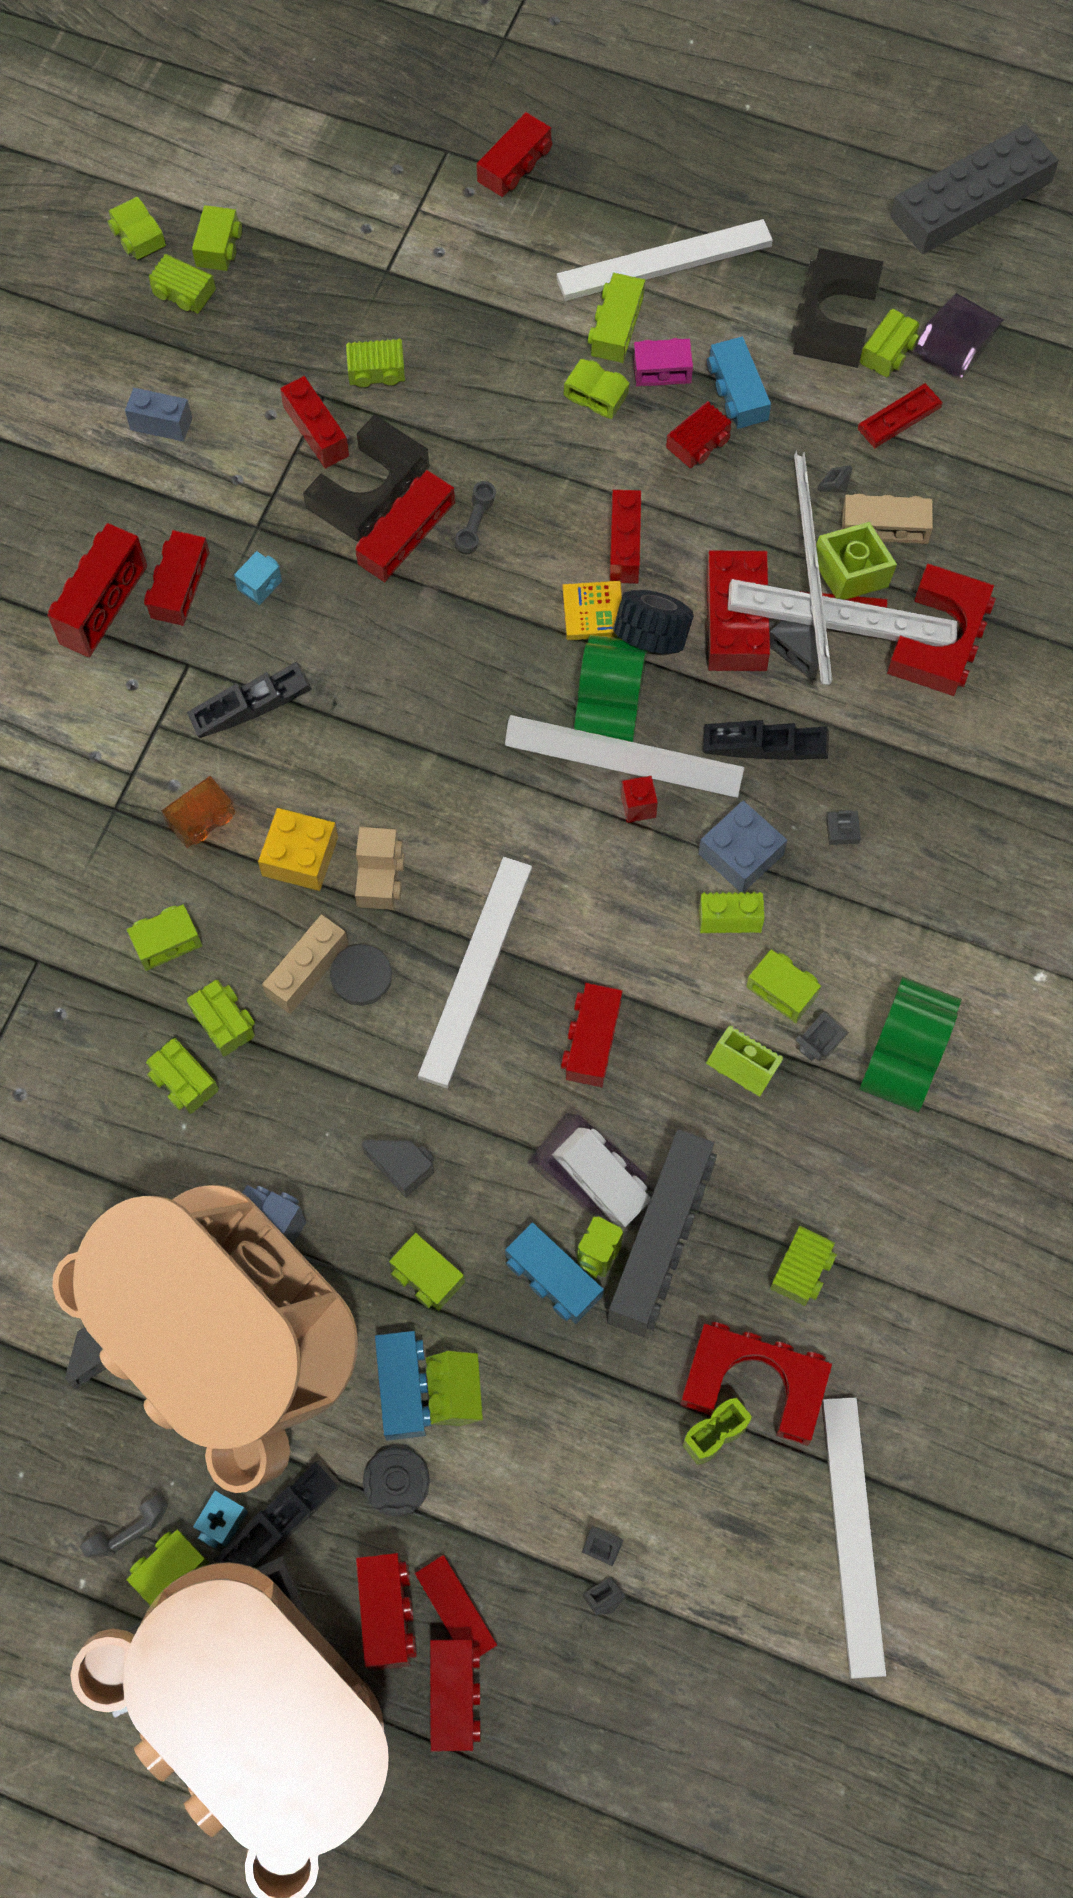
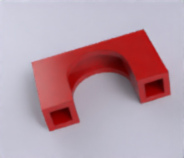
M927 563L914 602L951 615L958 622L962 631V637L955 643L947 646H931L900 635L887 674L955 696L958 686L964 688L970 671L964 669L967 661L973 663L979 646L973 645L975 638L982 639L987 622L982 620L984 613L990 615L996 598L991 596L994 585Z
M711 1322V1325L704 1323L680 1406L712 1415L725 1374L733 1366L742 1362H762L779 1374L786 1391L785 1404L776 1436L808 1446L813 1437L832 1363L826 1362V1357L814 1352H807L806 1355L794 1352V1347L782 1342H775L774 1345L762 1342V1337L750 1332H743L742 1335L730 1332V1327L722 1323Z

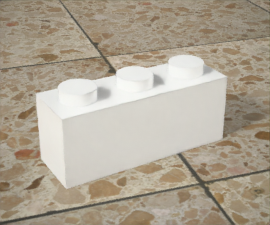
M578 1127L552 1156L613 1224L626 1227L650 1202L651 1198L645 1192L647 1186L637 1176H631L625 1170L626 1162L617 1153L609 1152L604 1146L606 1140L598 1131L593 1128L590 1130Z

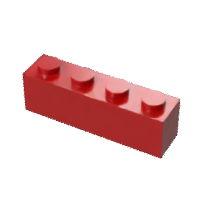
M428 470L421 477H416L406 494L395 500L389 513L377 520L371 533L359 540L355 549L357 564L385 583L455 504L454 487Z

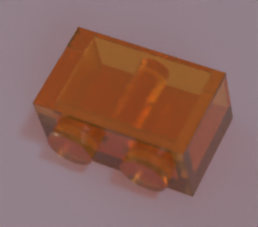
M211 776L161 810L165 823L186 848L204 841L208 833L216 827L226 825L232 819V816L235 815L232 801Z

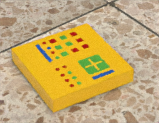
M620 581L562 584L567 640L589 639L590 635L618 637L613 631V627L622 599Z

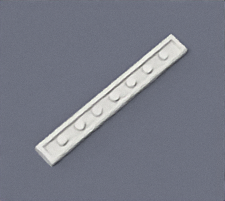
M764 219L557 273V282L564 300L568 301L602 292L605 283H610L613 272L647 280L771 247L773 240Z
M734 579L730 582L728 610L814 626L811 594ZM822 596L825 624L828 629L898 641L901 635L931 646H947L957 641V621Z
M510 715L508 720L505 746L643 777L652 775V779L738 798L744 772V767L513 715Z
M503 857L418 1074V1079L447 1089L449 1088L531 875V865Z
M857 1398L823 1399L822 1407L850 1679L885 1677L886 1670Z

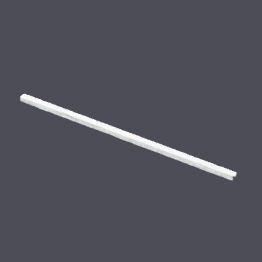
M796 451L794 459L821 684L830 685L832 673L805 452L802 456H799Z

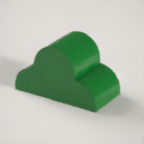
M598 635L589 636L588 643L585 645L581 666L575 730L634 742L648 651L636 648L619 638Z
M902 976L859 1090L919 1113L948 1044L962 999Z

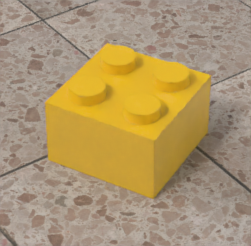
M277 808L258 860L262 876L320 891L338 840L335 822Z

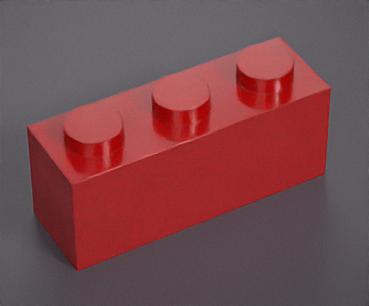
M525 112L476 163L477 182L499 196L504 197L509 190H513L517 186L519 180L526 172L529 173L534 168L540 157L550 151L552 147V127Z
M303 376L281 387L283 408L323 467L326 469L349 457L346 435L307 378Z
M612 490L610 581L630 584L639 583L641 490Z
M172 530L169 540H165L162 548V561L154 569L153 586L146 591L144 605L147 607L151 619L184 626L210 553L206 537Z
M586 983L584 993H577L574 1010L579 1011L577 1022L571 1021L568 1039L573 1040L570 1051H564L561 1069H566V1080L603 1088L623 990Z
M473 1639L430 1640L431 1751H473L474 1742H481V1720H474V1705H480L481 1702L480 1683H474V1669L480 1668V1647H473Z

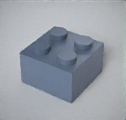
M743 800L701 838L698 854L739 892L744 893L784 855L787 839Z

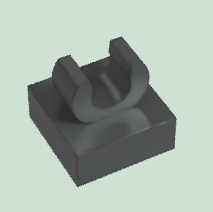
M840 810L827 813L829 845L860 843L858 811Z

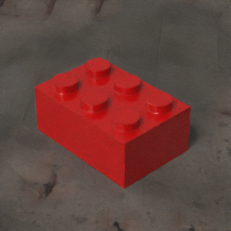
M398 1553L356 1558L365 1667L369 1671L411 1667V1658L417 1657L415 1636H413V1633H408L407 1622H413L414 1618L412 1600H410V1597H405L404 1587L410 1586V1573L407 1562H402Z

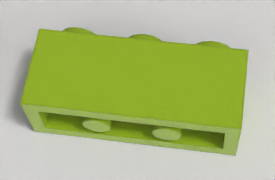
M613 272L610 283H605L602 292L604 302L603 305L597 306L595 314L597 324L596 327L590 328L588 335V344H592L591 356L624 363L644 299L645 279Z

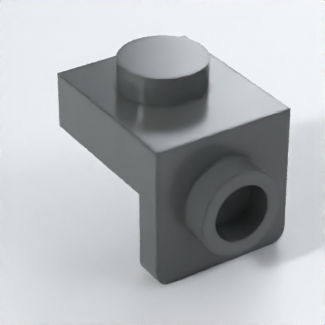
M824 1011L803 1035H799L795 1040L801 1045L798 1049L811 1061L815 1058L821 1061L831 1054L849 1032L827 1011Z

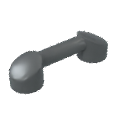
M480 481L475 484L472 493L474 508L467 527L461 529L456 534L455 547L463 553H473L476 551L479 541L477 530L484 511L488 510L494 503L496 489L488 481Z
M159 1494L143 1503L139 1510L144 1518L111 1540L107 1539L104 1532L87 1539L80 1545L84 1556L97 1558L113 1555L135 1539L155 1528L168 1507L163 1494Z

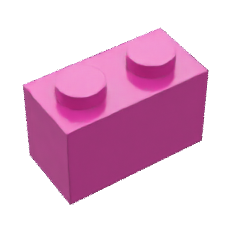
M673 338L670 340L634 342L633 362L636 387L689 384L692 382L693 362L690 339Z

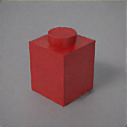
M652 775L623 780L621 799L627 823L656 818L658 801Z

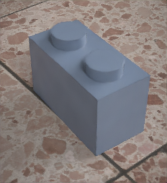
M133 387L125 409L130 430L184 442L192 421L188 399Z

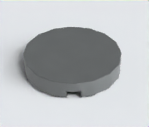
M359 944L347 947L336 956L331 965L330 978L333 990L345 1002L351 1005L365 1006L377 1002L385 992L387 993L391 986L392 970L389 960L382 951L370 945Z
M394 1447L382 1450L371 1460L364 1470L362 1484L365 1497L375 1510L386 1516L401 1517L411 1514L422 1506L429 1492L430 1478L427 1466L419 1456L408 1449Z

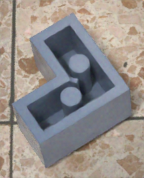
M247 1185L242 1193L294 1245L306 1224L302 1209L298 1206L299 1201L284 1192L279 1196L261 1186L254 1189Z

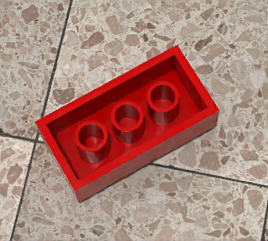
M109 523L105 525L102 531L95 535L91 549L81 557L75 574L67 579L62 594L57 601L51 604L48 611V618L60 645L86 657H91L147 568L137 535Z
M709 550L707 561L708 671H767L770 657L769 618L728 610L729 584L732 579L768 586L767 551Z

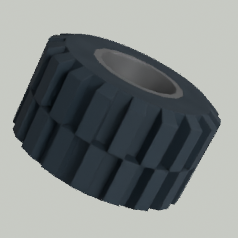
M631 590L625 592L622 596L613 631L623 641L636 648L660 654L679 653L685 647L694 614L687 605L669 595L649 590Z

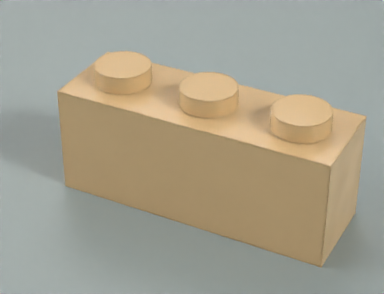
M845 495L842 509V529L870 522L882 542L928 544L933 529L932 499L919 496L907 498L894 497L892 495Z
M321 914L263 982L262 986L266 997L291 1015L331 967L336 956L348 947L346 932Z

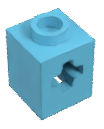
M256 551L234 574L237 589L260 605L282 582L279 564L272 557H265Z
M214 1491L193 1526L197 1531L201 1532L198 1539L213 1548H216L218 1543L226 1547L248 1511L238 1503ZM223 1516L226 1525L223 1528L217 1526L215 1529V1525L212 1523L213 1518H221Z

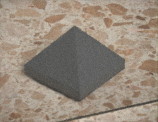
M850 465L831 468L817 489L819 492H846L853 468Z
M592 1525L582 1553L613 1566L623 1539L610 1531Z
M612 1577L607 1578L582 1594L596 1616L613 1613L625 1598L624 1593Z

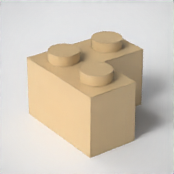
M359 827L356 850L358 874L355 898L357 907L394 910L395 899L400 900L402 882L397 881L398 871H404L405 853H403V841H398L396 829Z

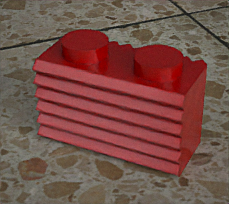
M707 401L667 435L666 448L691 469L697 463H704L714 448L717 446L723 447L728 442L731 436V420L727 419L726 415H723L722 412H719L718 408L711 405L710 401Z

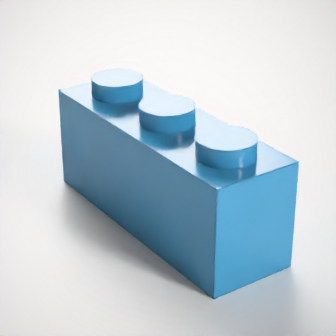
M743 336L712 344L710 357L707 358V367L710 374H714L716 377V388L719 396H723L726 401L725 410L728 418L733 419L737 429L768 421L771 402Z
M533 1222L505 1249V1255L508 1259L506 1265L517 1276L524 1274L531 1281L529 1284L530 1288L542 1299L547 1296L555 1304L553 1306L554 1311L565 1321L571 1319L577 1324L603 1297L604 1289Z
M415 1331L375 1335L383 1430L386 1441L426 1436L425 1427L431 1426L429 1406H423L422 1393H428L426 1373H420L419 1360H425L423 1340L416 1339Z

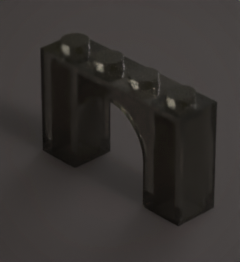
M819 248L817 258H811L807 275L812 276L811 281L805 280L802 297L806 298L805 304L799 303L796 320H800L799 326L793 325L790 342L795 343L794 355L858 368L867 328L835 322L823 314L819 304L826 298L834 295H848L875 301L883 269V261Z
M375 414L357 433L358 448L388 470L389 475L385 482L369 492H353L343 488L321 473L303 492L306 509L356 542H359L362 537H366L371 533L377 520L389 513L395 500L398 497H403L409 490L413 480L416 477H421L430 466L428 448Z

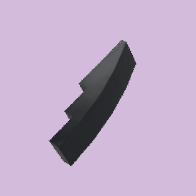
M296 661L272 676L266 672L242 687L236 683L191 709L187 714L197 736L202 738L259 717L312 690L301 665Z
M763 720L705 724L703 751L705 754L754 759H828L829 730L827 726L797 728L795 723L765 725Z
M320 1460L315 1461L293 1485L287 1486L265 1510L260 1511L213 1560L216 1563H239L256 1568L311 1517L342 1484Z

